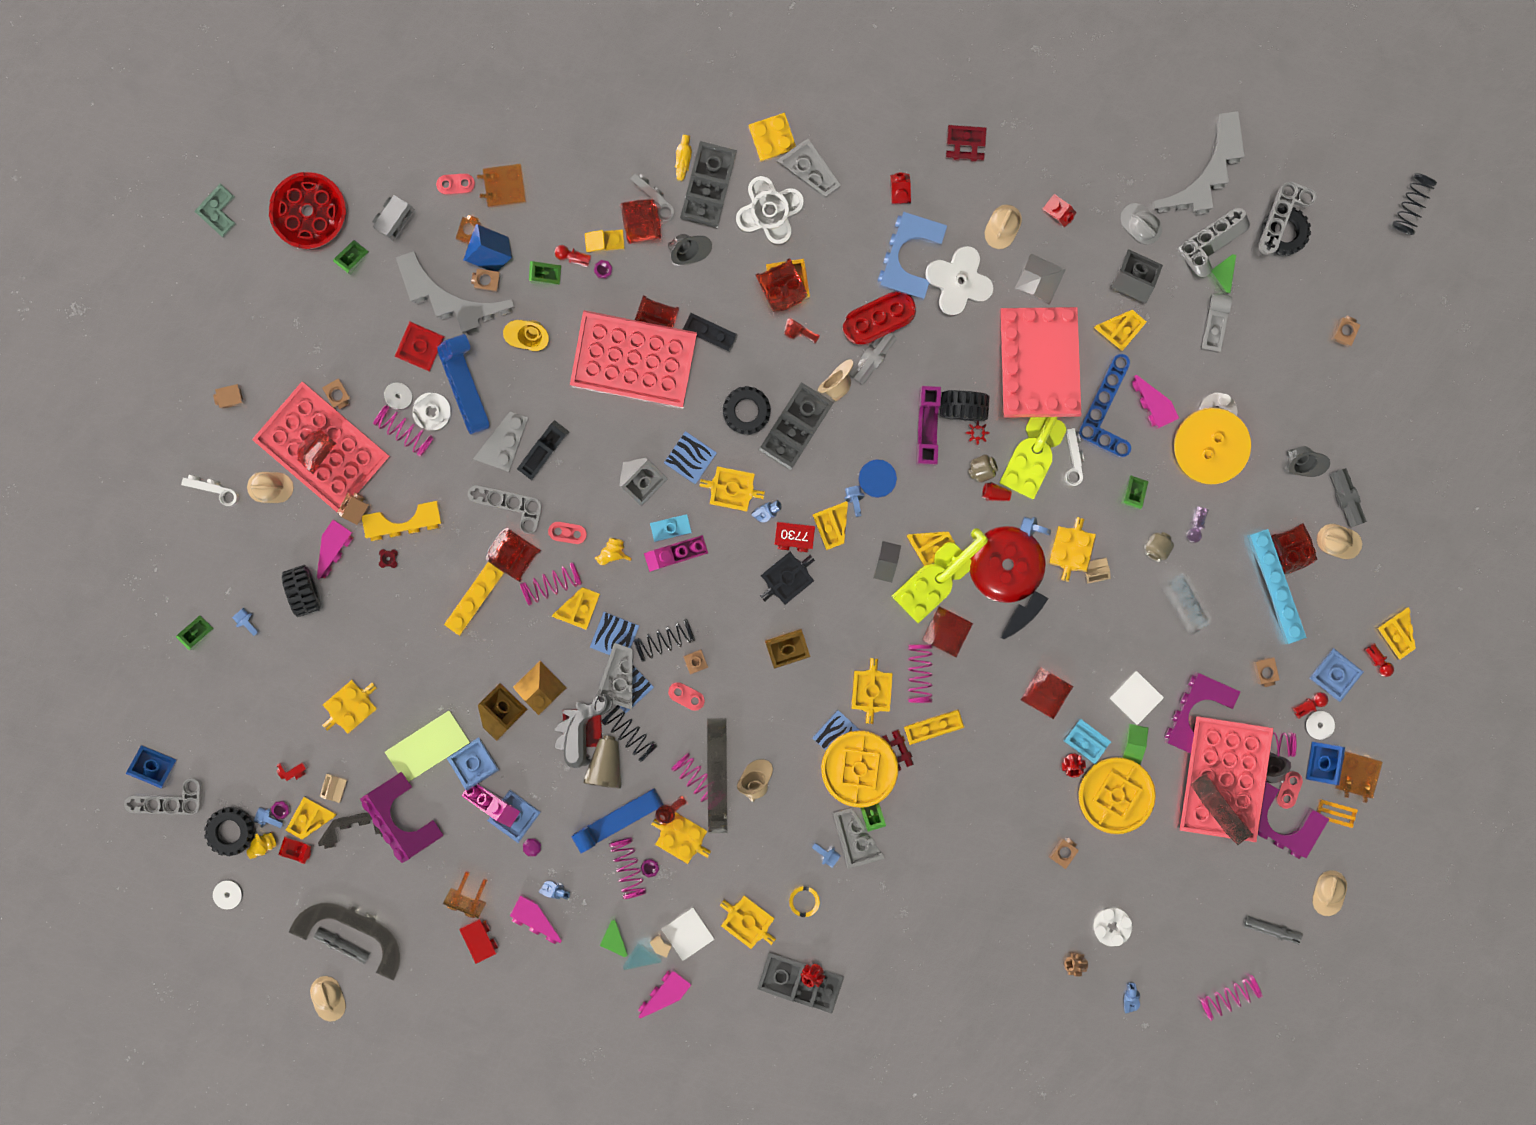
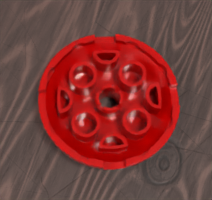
M299 172L290 175L278 184L269 201L270 223L276 234L283 241L294 247L302 249L321 247L333 240L344 224L346 206L343 195L333 181L321 174ZM306 206H311L313 209L312 214L309 216L303 214V209Z
M1003 526L986 532L985 536L988 538V542L971 558L970 575L973 583L983 595L994 601L1012 603L1027 598L1039 587L1045 573V555L1039 542L1032 535L1028 536V533L1017 527ZM1005 559H1010L1013 563L1010 570H1005L1002 566Z

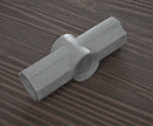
M889 333L875 340L872 345L870 344L850 376L863 385L873 370L877 369L886 356L885 354L897 338Z

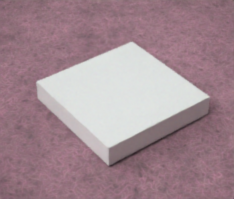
M1137 671L1110 697L1136 725L1164 698Z
M691 908L661 929L682 961L715 940L694 908Z

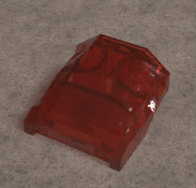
M634 200L620 204L628 244L661 239L660 218L654 200Z
M790 258L787 259V262L766 272L755 274L773 312L787 310L801 303L808 296Z
M643 295L635 320L673 328L679 307H671L653 301Z
M322 430L311 432L297 448L298 461L314 474L337 443Z
M1304 523L1271 536L1284 574H1290L1303 569L1318 560L1312 539Z
M505 528L499 533L489 548L486 560L520 582L522 575L536 554L540 553L541 550L510 529Z
M939 606L922 641L957 658L973 623Z
M1040 667L1020 700L1054 719L1074 686Z

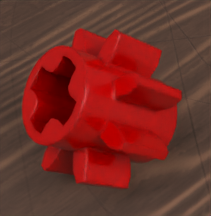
M977 421L974 427L971 424L968 425L971 430L965 432V434L971 436L969 442L976 440V445H979V440L987 441L984 436L990 434V432H985L986 424L979 426V421ZM974 428L976 430H982V432L980 433L982 435L981 438L979 436H977L976 438L973 436V434L975 433L973 431Z
M1069 754L1064 758V763H1062V771H1066V775L1073 778L1083 774L1086 768L1085 760H1082V756L1078 754Z
M807 964L800 974L802 982L807 987H813L814 985L819 987L825 978V975H823L824 970L817 964H813L811 967Z

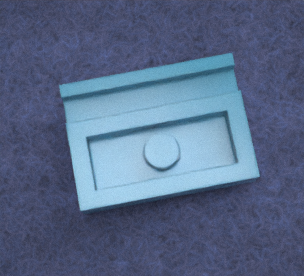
M1082 719L1078 721L1064 740L1065 743L1093 764L1098 761L1111 743L1110 740Z

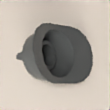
M680 234L672 242L668 243L671 251V260L677 265L701 261L711 252L712 242L706 236L691 237L687 234Z
M1307 446L1289 450L1290 463L1288 470L1292 474L1316 477L1325 473L1330 467V459L1326 455L1316 453Z
M1270 752L1266 782L1283 783L1286 774L1291 769V762L1284 757H1278V755Z

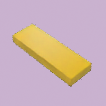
M959 709L904 726L909 745L965 728Z

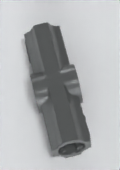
M1347 468L1331 473L1339 505L1344 509L1350 528L1367 522L1360 505V496L1357 489L1353 487Z

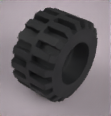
M1279 207L1277 211L1280 214H1285L1286 207ZM1293 207L1288 219L1296 228V237L1291 242L1280 241L1279 247L1274 254L1289 256L1303 249L1308 243L1309 236L1311 235V224L1308 223V217L1304 216L1301 210L1298 211ZM1269 215L1265 217L1261 225L1260 236L1263 234ZM1275 222L1271 224V230L1273 232H1275V227L1277 225V223ZM1270 237L1269 242L1265 243L1268 250L1273 248L1270 245L1273 238L1277 239V237Z
M749 386L739 387L730 392L723 404V417L729 428L734 432L742 435H751L763 429L769 421L771 414L769 400L757 388ZM749 399L756 403L758 415L754 420L743 422L736 416L735 408L741 400Z
M946 390L942 392L940 416L954 420L985 421L988 419L990 396L981 392Z
M302 565L283 571L281 577L282 584L293 614L298 618L319 611L320 599L308 567Z
M235 807L223 808L213 813L204 827V837L207 839L208 847L210 846L213 852H217L221 856H233L242 853L251 845L250 843L254 839L255 829H253V821L250 820V816L245 814L242 809L239 810ZM231 820L239 826L240 837L236 842L227 843L221 839L219 827L224 821Z

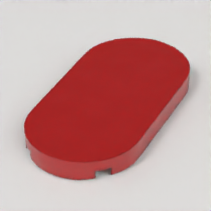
M897 291L888 293L851 311L843 323L844 334L850 342L860 345L877 340L908 325L916 315L915 302L908 294Z

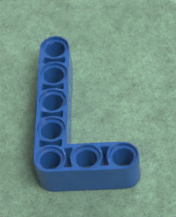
M462 334L445 340L437 347V351L466 428L470 434H474L488 429L489 421L463 356L470 350V343L467 336Z
M1118 354L1112 359L1078 429L1082 440L1120 458L1129 455L1131 452L1130 443L1100 428L1129 368L1130 359L1125 354ZM1117 358L1125 360L1124 368L1117 367ZM1109 375L1116 376V385H1110L1108 383L1107 379ZM1101 392L1108 394V402L1103 403L1100 401L1099 394ZM1094 409L1098 410L1101 414L1098 420H1094L1091 417V411ZM1084 427L1092 429L1090 437L1083 435L1082 430ZM1102 435L1109 437L1110 441L1106 446L1100 443ZM1120 443L1125 444L1127 447L1124 454H1120L1117 451V446Z
M654 788L574 833L571 838L581 854L594 847L598 842L662 807L664 804Z

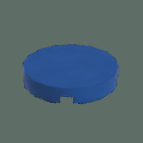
M876 459L869 461L860 470V487L864 493L871 497L879 498L886 496L896 486V471L891 464L884 460Z

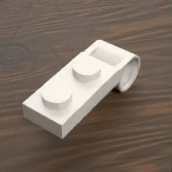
M1075 428L1066 430L1073 469L1065 473L1064 480L1068 485L1076 486L1083 480L1081 462H1084L1083 451H1079L1078 443H1081L1079 431L1075 432ZM1071 472H1076L1079 476L1076 483L1069 480Z
M192 475L182 480L181 485L219 493V500L225 506H234L239 501L238 493L235 490L219 486V481L208 479L207 483L201 482L200 477ZM228 492L234 495L231 503H227L224 499L225 494Z

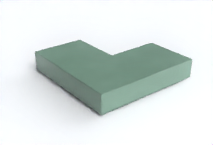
M220 183L194 212L224 238L236 223L222 210L235 196Z

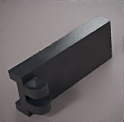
M690 313L682 329L697 332L696 337L728 352L733 348V344L738 336L736 333L693 313Z

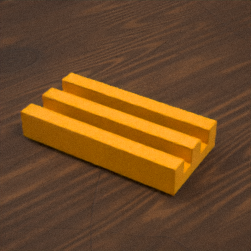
M1320 799L1317 812L1320 814L1322 811L1350 819V822L1347 823L1327 817L1329 822L1353 828L1356 813L1358 812L1357 809ZM1323 804L1329 805L1332 807L1352 812V815L1350 816L1322 807Z

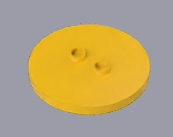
M1204 408L1192 413L1181 423L1175 435L1174 453L1179 466L1190 478L1201 483L1219 484L1234 478L1243 470L1250 457L1251 438L1247 427L1238 416L1222 408Z
M862 730L847 732L836 738L827 748L821 767L822 778L830 794L845 805L859 808L869 807L884 800L894 788L899 770L898 760L891 745L881 736Z
M1111 757L1097 762L1085 773L1080 783L1078 797L1083 815L1094 827L1110 834H1124L1139 828L1145 823L1153 811L1156 794L1155 786L1149 773L1141 765L1127 758Z

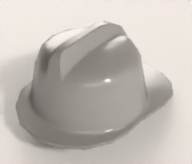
M1138 203L1129 204L1121 212L1122 226L1141 244H1153L1161 236V222L1144 205Z

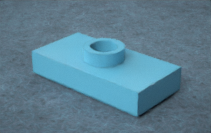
M687 514L650 523L654 542L692 533Z

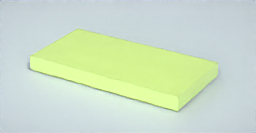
M449 710L385 751V754L398 774L402 772L409 782L469 744L470 741Z

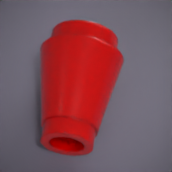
M993 482L985 483L982 491V497L986 498L987 501L1009 502L1012 495L1011 490Z

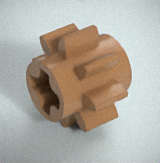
M1071 953V957L1066 958L1064 965L1065 969L1069 971L1068 975L1081 977L1082 972H1087L1088 961L1084 958V954Z

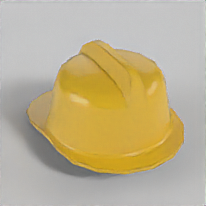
M513 320L503 330L505 341L517 348L539 351L544 349L549 342L547 330L536 320Z

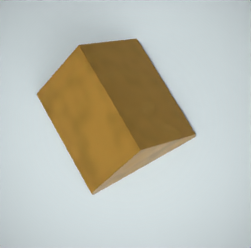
M802 629L765 640L774 669L810 657Z

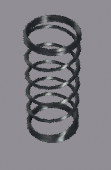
M1420 173L1414 174V178L1420 183H1410V187L1417 193L1407 192L1405 194L1412 202L1405 201L1401 203L1403 208L1409 212H1397L1398 216L1404 221L1396 220L1392 224L1395 229L1410 235H1414L1415 230L1401 223L1414 227L1418 226L1401 217L1399 213H1407L1420 218L1422 216L1406 208L1403 203L1426 207L1412 200L1407 194H1415L1430 199V197L1420 193L1411 185L1416 184L1434 189L1431 186H1436L1437 184L1434 179Z
M685 619L683 621L688 631L689 640L685 635L684 631L682 630L681 626L679 625V623L676 622V629L680 644L676 640L670 628L668 626L666 627L670 648L667 645L661 633L659 632V630H657L656 632L660 646V651L658 650L651 636L647 634V640L651 656L649 655L640 638L635 639L634 644L636 646L641 661L644 662L645 657L642 652L640 643L644 648L645 652L647 653V655L649 656V658H653L650 640L656 648L657 652L660 655H662V646L659 635L662 638L668 650L672 651V644L669 632L671 633L677 645L681 647L682 643L678 627L680 628L685 639L689 643H691V641H695V637L693 635L688 620Z
M617 705L606 717H604L601 720V722L604 725H608L613 720L622 715L612 728L611 733H614L615 731H617L629 722L627 727L619 736L618 740H622L623 738H625L630 733L636 730V732L633 734V736L630 738V740L627 742L625 748H628L635 742H637L639 739L644 737L632 754L636 755L637 753H639L651 744L649 749L638 759V761L642 762L657 747V745L654 744V741H652L645 745L643 748H641L639 751H637V749L646 739L647 734L640 736L638 739L629 744L630 741L639 731V726L628 732L623 737H621L632 723V719L626 721L621 726L615 729V727L618 725V723L625 715V712H622L618 714L616 717H614L612 720L607 722L608 719L620 708L619 705Z

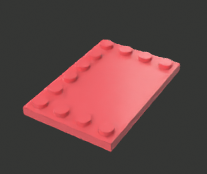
M1077 307L1001 308L1004 418L1081 417Z
M584 310L570 385L683 407L697 332Z
M304 382L297 386L252 439L336 512L339 510L347 493L353 495L355 492L359 493L390 457Z
M1200 716L1196 717L1180 831L1250 842L1257 841L1273 735L1272 727Z

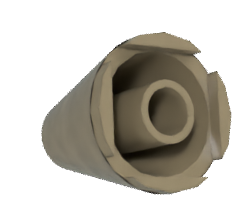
M604 736L603 739H599L585 774L584 784L621 789L619 743L615 741V737Z

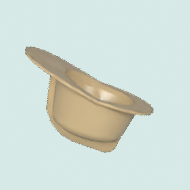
M1001 205L995 209L985 229V239L991 247L1004 249L1013 242L1022 222L1021 214L1017 208L1011 205Z
M850 359L841 363L818 387V391L820 393L826 392L834 401L842 398L851 386V379L848 373L853 367V361Z
M279 472L256 473L251 476L247 485L250 497L261 503L284 502L290 498L294 489L291 479Z
M1337 524L1325 525L1317 535V543L1320 549L1327 554L1341 559H1352L1362 549V540L1358 533Z
M764 759L751 762L745 768L738 781V791L745 794L752 802L767 793L768 782L772 776V764Z
M1330 870L1324 872L1317 881L1313 895V906L1323 916L1335 915L1343 905L1347 892V881L1341 873Z
M329 976L316 979L311 985L310 994L317 1014L323 1020L329 1022L340 1019L345 1013L346 1004L338 982Z

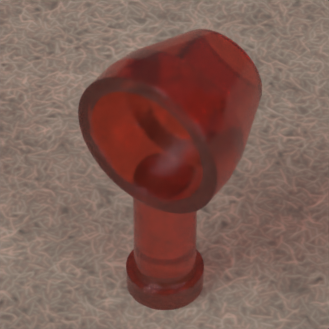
M788 318L786 321L784 334L788 337L795 339L801 334L812 340L813 343H816L820 335L806 329L797 321Z
M680 796L671 806H660L655 813L657 823L661 825L670 824L675 818V811L687 803L685 798ZM660 815H663L665 820L661 819Z

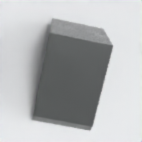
M882 541L873 578L892 583L901 545Z

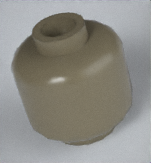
M985 454L973 459L970 463L971 468L968 469L971 478H976L978 482L982 483L996 476L998 466L993 457Z
M1165 532L1153 534L1146 545L1147 556L1157 562L1166 560L1174 548L1171 536Z

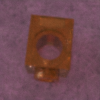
M470 215L467 218L462 217L456 240L469 244L472 234H465L464 229L467 225H473L474 228L476 224L482 226L478 222L479 218Z

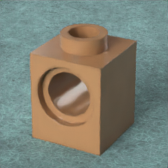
M477 269L476 273L473 272L471 284H474L475 289L498 292L501 273ZM482 276H490L491 281L488 285L481 284L480 279Z
M1350 316L1340 318L1331 340L1347 347L1352 346L1360 324L1356 323L1357 320ZM1344 325L1351 328L1349 336L1344 335L1342 332Z
M338 378L322 387L333 408L338 407L340 410L349 405L348 401L351 400V397L341 379ZM336 390H341L343 393L342 398L338 401L334 400L333 393Z
M239 384L215 389L216 394H213L216 406L219 405V408L224 409L244 404Z
M356 492L354 495L347 493L337 513L342 518L358 525L368 504L365 502L364 496Z
M702 649L683 656L690 674L708 668Z
M1271 657L1254 661L1258 684H1264V687L1276 685L1275 681L1280 679L1275 658ZM1266 667H1269L1272 671L1269 678H1265L1262 675V671Z
M1069 838L1066 841L1061 839L1049 858L1066 869L1079 851L1075 848L1077 844ZM1063 847H1068L1070 849L1069 856L1061 857L1060 850Z

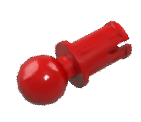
M565 245L557 246L554 252L559 260L568 258L569 263L574 262L588 267L591 255L575 251L574 248L571 252Z
M1375 643L1371 644V648L1368 646L1365 649L1374 661V666H1380L1379 672L1382 676L1389 677L1394 673V666L1385 661L1387 656L1381 653Z
M1322 692L1317 693L1313 700L1308 698L1303 704L1294 707L1293 711L1296 712L1295 715L1300 719L1312 711L1316 712V707H1325L1329 701L1328 696Z

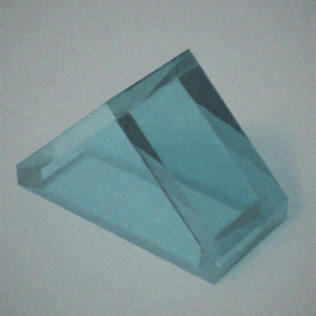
M638 942L624 963L623 969L627 970L661 963L662 959L659 955Z

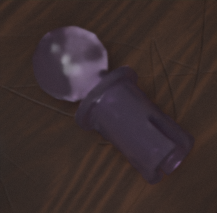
M1197 506L1193 522L1190 523L1194 526L1187 533V538L1190 542L1197 543L1201 540L1202 533L1200 529H1205L1204 524L1209 512L1208 509Z

